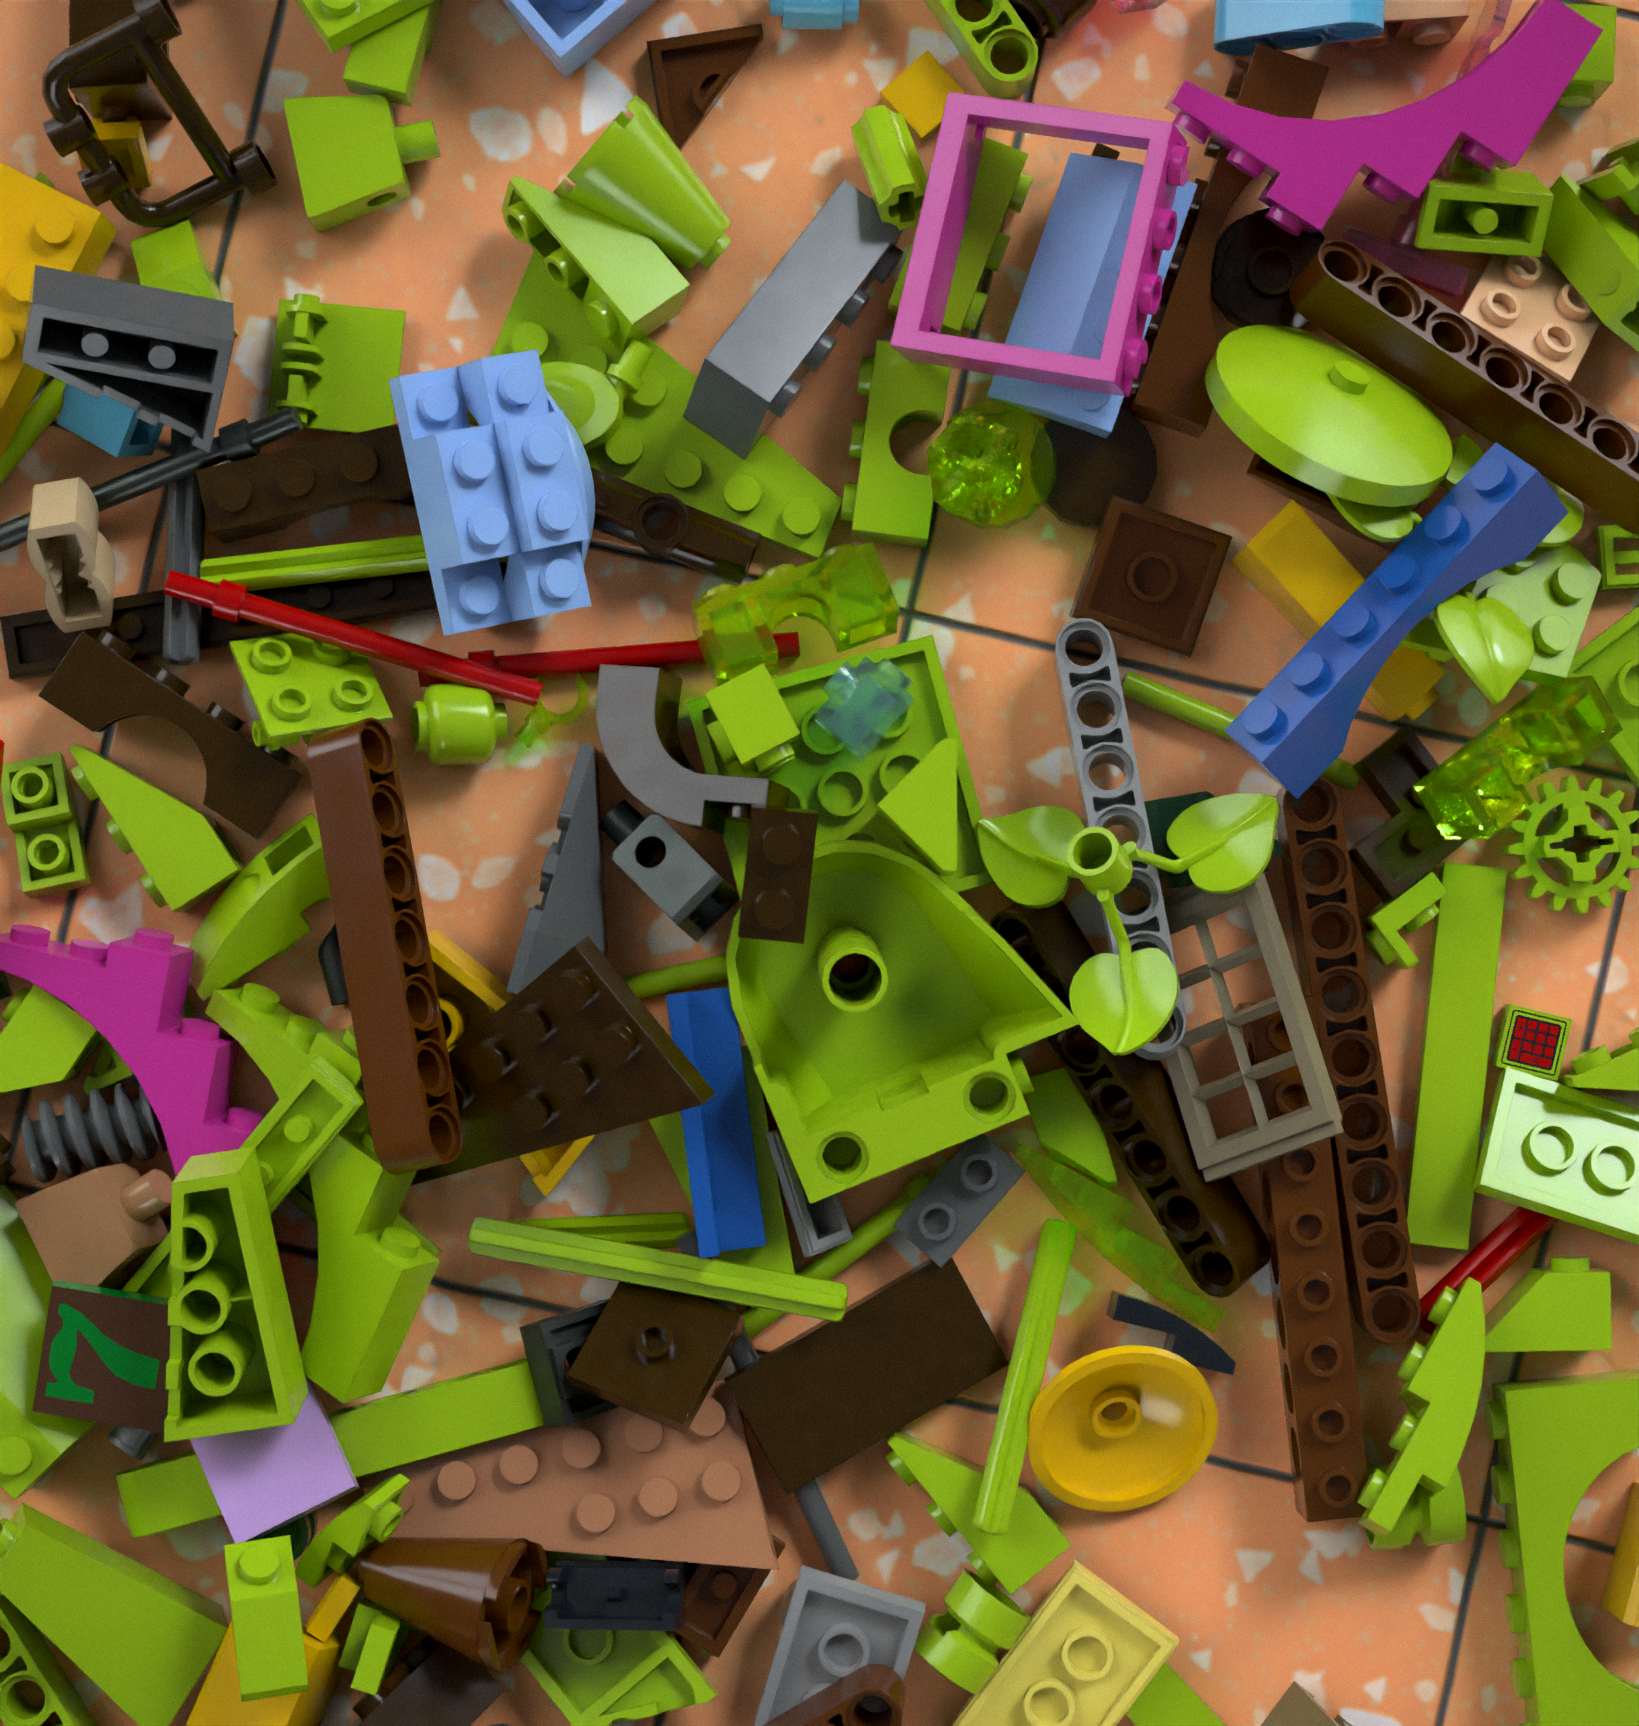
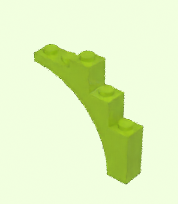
M246 983L243 987L213 991L205 1013L242 1045L269 1079L279 1099L307 1065L318 1055H321L365 1094L353 1025L348 1026L346 1029L327 1031L316 1020L294 1014L279 1003L280 997L277 993L255 983ZM366 1102L309 1169L318 1222V1278L311 1323L300 1354L305 1376L341 1403L350 1402L382 1391L440 1262L439 1259L420 1246L421 1242L417 1236L403 1228L393 1226L417 1171L393 1175L389 1174L381 1166L374 1149Z

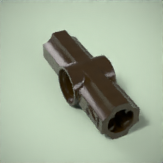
M591 468L595 491L593 529L641 547L654 557L669 558L740 587L742 586L754 559L761 538L760 533L683 504L681 500L672 494L655 493ZM662 510L675 514L680 520V525L677 533L672 538L658 541L647 536L644 528L650 515Z

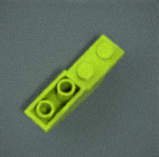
M313 812L283 832L253 858L213 904L196 931L189 948L195 949L190 978L196 993L203 1001L212 996L214 990L228 989L234 986L247 972L272 956L287 952L300 938L312 931L303 910L314 903L323 902L331 898L318 819Z
M1471 1277L1463 1281L1456 1291L1445 1286L1427 1317V1320L1436 1324L1427 1344L1424 1347L1415 1341L1396 1374L1406 1381L1397 1397L1420 1411L1417 1416L1408 1411L1405 1413L1388 1444L1398 1452L1387 1472L1384 1473L1376 1468L1357 1500V1503L1366 1507L1358 1524L1380 1537L1392 1531L1417 1484L1435 1494L1447 1487L1468 1439L1482 1386L1485 1359V1312L1481 1283Z

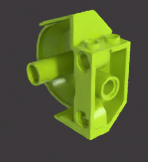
M830 840L815 845L804 944L738 937L741 905L733 917L725 955L731 1005L752 1055L753 1068L810 1204L1029 1115L1030 1112L1023 1096L1034 1092V1088L1023 1061L1016 1050L1079 1024V1021L1018 952L941 877L914 857L876 841ZM854 953L866 955L865 964L860 971L853 975H841L832 969L836 961L845 955Z

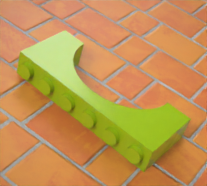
M1639 1369L1491 1383L1493 1401L1485 1402L1484 1416L1490 1440H1497L1500 1465H1493L1491 1467V1483L1496 1503L1498 1505L1504 1504L1507 1529L1498 1531V1550L1503 1568L1511 1569L1513 1594L1505 1595L1504 1607L1510 1633H1518L1520 1658L1512 1659L1511 1675L1517 1698H1524L1527 1719V1723H1519L1518 1726H1639V1684L1619 1677L1604 1668L1586 1646L1570 1612L1564 1584L1563 1567L1567 1533L1574 1512L1586 1490L1611 1463L1639 1448Z

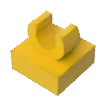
M127 116L126 122L104 123L102 117L94 118L91 122L99 139L109 154H113L118 159L128 176L132 188L151 187L153 170L141 122L137 120L136 116ZM78 154L81 168L84 169L87 166Z

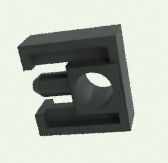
M609 1299L600 1300L519 1327L546 1428L568 1426L620 1407L570 1385L564 1372L565 1358L570 1370L589 1336L587 1334L591 1333Z

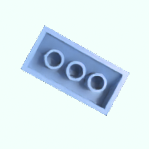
M1070 153L1005 344L1100 359L1144 165ZM1187 181L1184 186H1177L1172 207V210L1177 214L1176 235L1169 251H1162L1157 275L1162 277V286L1198 185ZM1148 314L1142 340H1144L1152 315ZM998 375L993 376L986 396L1107 438L1112 432L1124 396Z

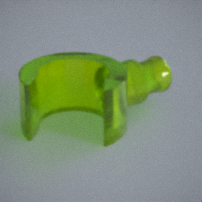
M577 673L576 687L578 690V700L570 711L558 714L547 710L543 703L544 691L542 688L537 707H534L525 717V724L519 731L515 732L514 736L528 748H531L539 735L542 734L544 736L553 724L564 726L578 721L586 713L590 703L589 688L581 675ZM537 676L535 680L541 682V679Z

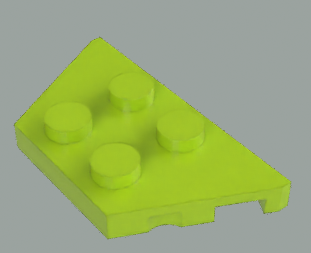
M545 1551L548 1569L549 1567H555L556 1560L558 1559L612 1560L610 1556ZM548 1583L547 1591L535 1588L531 1609L541 1611L542 1614L530 1646L521 1658V1661L572 1726H610L683 1707L708 1703L719 1694L670 1631L544 1629V1610L547 1605L551 1604L552 1587Z

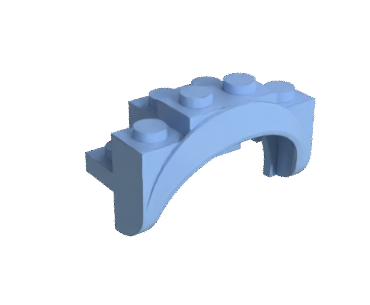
M538 349L479 358L458 367L402 375L389 379L443 635L447 636L592 606L583 567L595 518V491L592 471L577 431L546 390ZM467 409L480 426L470 427ZM508 556L507 569L503 580L499 558Z

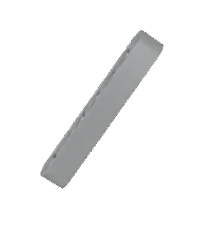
M1079 618L1068 622L1057 636L1055 671L1085 828L1098 826L1107 829L1113 825L1126 826L1134 832L1137 839L1136 845L1139 849L1154 853L1113 640L1109 631L1100 622L1090 618ZM1088 642L1099 650L1101 657L1094 664L1079 666L1067 657L1066 651L1072 644ZM1098 702L1105 705L1111 711L1113 719L1103 727L1092 728L1085 725L1079 719L1077 713L1084 705ZM1103 763L1113 764L1123 772L1125 781L1118 788L1103 790L1092 783L1089 777L1090 771L1095 766ZM1134 860L1132 862V877L1126 887H1135L1142 890L1148 898L1149 907L1145 912L1137 916H1128L1118 910L1131 944V952L1138 949L1158 948L1168 955L1177 972L1157 868ZM1100 903L1109 953L1119 955L1116 939L1103 906ZM1180 984L1178 1000L1174 1012L1169 1019L1173 1025V1036L1161 1044L1149 1042L1144 1047L1134 1051L1138 1056L1147 1060H1161L1171 1056L1179 1048L1186 1031V1015Z

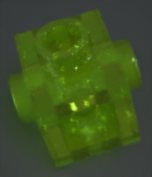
M965 407L927 448V465L930 472L933 501L953 515H963L986 526L1002 507H1008L1016 500L1022 489L1024 476L1021 472L1018 432Z

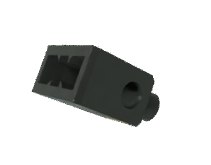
M623 800L615 805L601 820L599 827L618 846L612 852L610 858L694 941L698 942L740 900L738 893L658 813L653 812L645 819L627 800ZM666 852L664 860L659 865L651 867L654 858L660 853Z

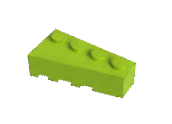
M249 1147L190 1156L172 1182L170 1233L172 1289L171 1297L168 1300L170 1355L166 1363L165 1389L168 1390V1415L164 1420V1443L294 1424L309 1393L256 1148Z

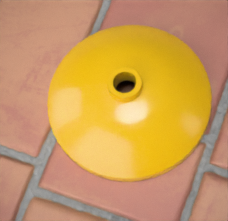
M1140 1345L1118 1346L1086 1355L1062 1369L1039 1393L1030 1410L1029 1439L1026 1448L1034 1473L1042 1485L1055 1497L1070 1505L1098 1512L1126 1511L1147 1506L1181 1488L1198 1472L1206 1461L1217 1434L1218 1412L1216 1402L1202 1374L1190 1362L1179 1355L1164 1349Z

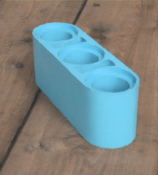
M1216 0L1213 49L1227 55L1251 56L1257 43L1279 51H1287L1375 37L1382 34L1384 30L1385 0Z

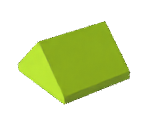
M943 738L889 792L875 809V813L938 876H952L957 872V738Z

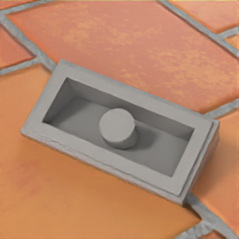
M777 1127L766 1133L765 1135L804 1258L852 1240V1234L839 1193L810 1204L779 1128Z

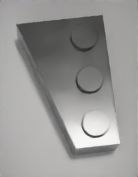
M35 265L25 319L22 362L98 399L101 394L108 396L136 410L137 418L153 426L157 422L163 423L191 437L192 445L210 453L234 345L233 303Z

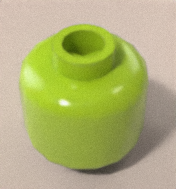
M458 683L432 684L426 688L422 700L413 701L411 725L415 750L417 752L425 751L428 760L436 766L487 763L495 751L496 741H505L507 739L508 722L505 704L494 703L491 693L486 690Z

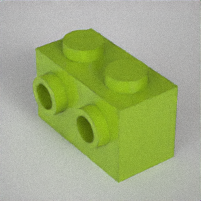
M764 663L705 693L709 707L717 720L706 727L726 766L738 760L744 773L757 768L762 777L795 760V753L792 748L801 744V734Z

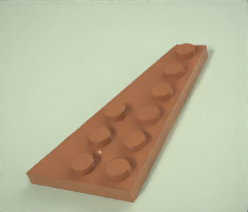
M724 1380L713 1383L686 1435L620 1406L568 1426L546 1428L543 1425L360 1476L364 1494L384 1480L399 1473L410 1480L399 1505L405 1511L404 1516L390 1537L525 1538L541 1544L545 1551L779 1570L744 1417Z

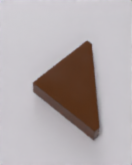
M762 23L646 41L659 122L680 151H682L762 42Z

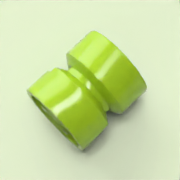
M1391 1463L1368 1465V1479L1376 1468L1386 1473ZM1456 1466L1447 1487L1436 1494L1417 1484L1390 1533L1380 1537L1364 1527L1370 1549L1372 1551L1401 1549L1403 1545L1411 1544L1416 1533L1427 1546L1463 1543L1466 1537V1507L1458 1467Z
M964 1569L943 1597L947 1610L944 1614L932 1613L919 1630L914 1649L952 1682L973 1694H979L999 1667L996 1652L999 1649L1011 1650L1032 1620L1018 1604L994 1585L990 1588L978 1574Z

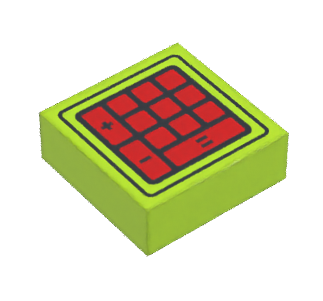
M1505 1004L1491 1066L1503 1069L1509 1067L1540 1078L1558 1081L1572 1019L1512 1004Z

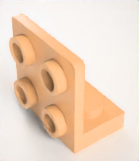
M1504 254L1491 255L1466 303L1458 313L1565 385L1570 383L1601 322L1599 317L1564 275L1541 262L1536 257Z

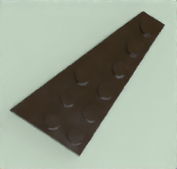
M587 936L448 1052L462 1127V1151L457 1160L451 1163L417 1170L411 1186L705 1104L716 1093Z

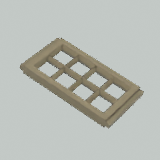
M1262 873L1250 886L1230 894L1206 893L1198 889L1194 884L1164 897L1163 901L1170 935L1195 925L1207 964L1178 975L1180 989H1185L1212 977L1224 1016L1185 1032L1179 1048L1171 1056L1165 1058L1198 1169L1203 1171L1205 1181H1216L1343 1134L1344 1131L1340 1122L1343 1118L1265 874ZM1246 903L1258 942L1218 959L1206 920ZM1149 904L1125 915L1137 916L1148 909ZM1263 957L1275 996L1235 1012L1223 973ZM1280 1010L1293 1050L1252 1066L1239 1026ZM1170 1020L1158 1034L1160 1044L1168 1041L1173 1036V1025ZM1228 1031L1240 1071L1201 1086L1189 1046ZM1298 1065L1310 1105L1269 1120L1256 1080ZM1245 1085L1257 1125L1217 1140L1205 1100Z

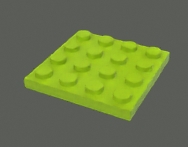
M933 635L772 678L801 734V744L792 748L795 753V760L762 777L757 768L744 773L738 760L726 766L706 727L717 721L709 707L706 696L686 701L706 774L770 779L789 788V808L818 811L815 845L830 840L876 841L914 857L928 868L930 867L875 813V809L889 792L943 738H957V872L952 876L939 877L957 893L995 883L985 866L980 851L977 822L983 819ZM726 819L723 838L741 901L750 823Z

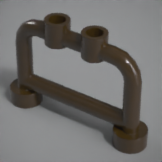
M132 0L135 13L64 49L50 60L42 76V96L53 117L43 122V126L53 147L61 157L64 158L77 151L87 167L78 171L77 174L84 191L95 206L110 200L114 207L128 221L143 227L161 228L177 223L244 187H247L255 197L278 185L270 163L254 139L230 150L229 153L164 52L161 45L182 35L180 24L167 0ZM129 46L213 173V175L159 202L145 201L136 194L122 165L113 154H109L99 139L87 113L79 104L76 105L68 91V84L75 75Z

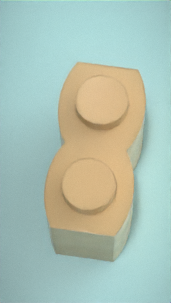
M79 477L35 484L33 486L27 534V551L30 561L38 574L46 580L45 603L48 613L54 623L64 633L110 626L113 614L115 557L110 544L98 531L99 509L95 496L88 485Z

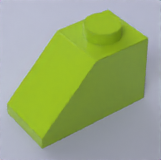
M1468 168L1430 180L1425 187L1414 245L1417 248L1541 257L1554 194L1531 172L1493 169L1489 173L1480 168Z
M189 217L130 241L140 285L224 301ZM234 326V337H236L238 334Z
M1576 1255L1551 1256L1550 1267L1530 1268L1485 1315V1352L1612 1350L1610 1272L1597 1267H1590V1257Z
M290 1535L224 1545L241 1702L309 1691Z

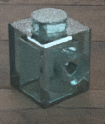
M865 656L856 668L846 661L822 688L830 698L815 714V721L864 762L913 705L915 698L906 691L913 682L899 668L885 658L876 665Z

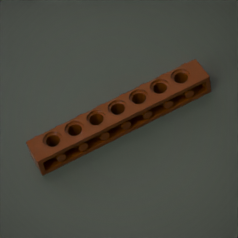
M1304 996L1319 1043L1315 999L1313 996ZM1261 1001L1240 1003V1010ZM1280 1010L1242 1025L1243 1039L1252 1066L1293 1050ZM1298 1065L1256 1080L1269 1120L1310 1105ZM1251 1106L1253 1126H1255L1257 1122ZM1329 1138L1258 1165L1265 1234L1271 1245V1257L1268 1263L1296 1511L1308 1523L1362 1517L1366 1507L1357 1503V1500L1368 1481L1331 1141Z

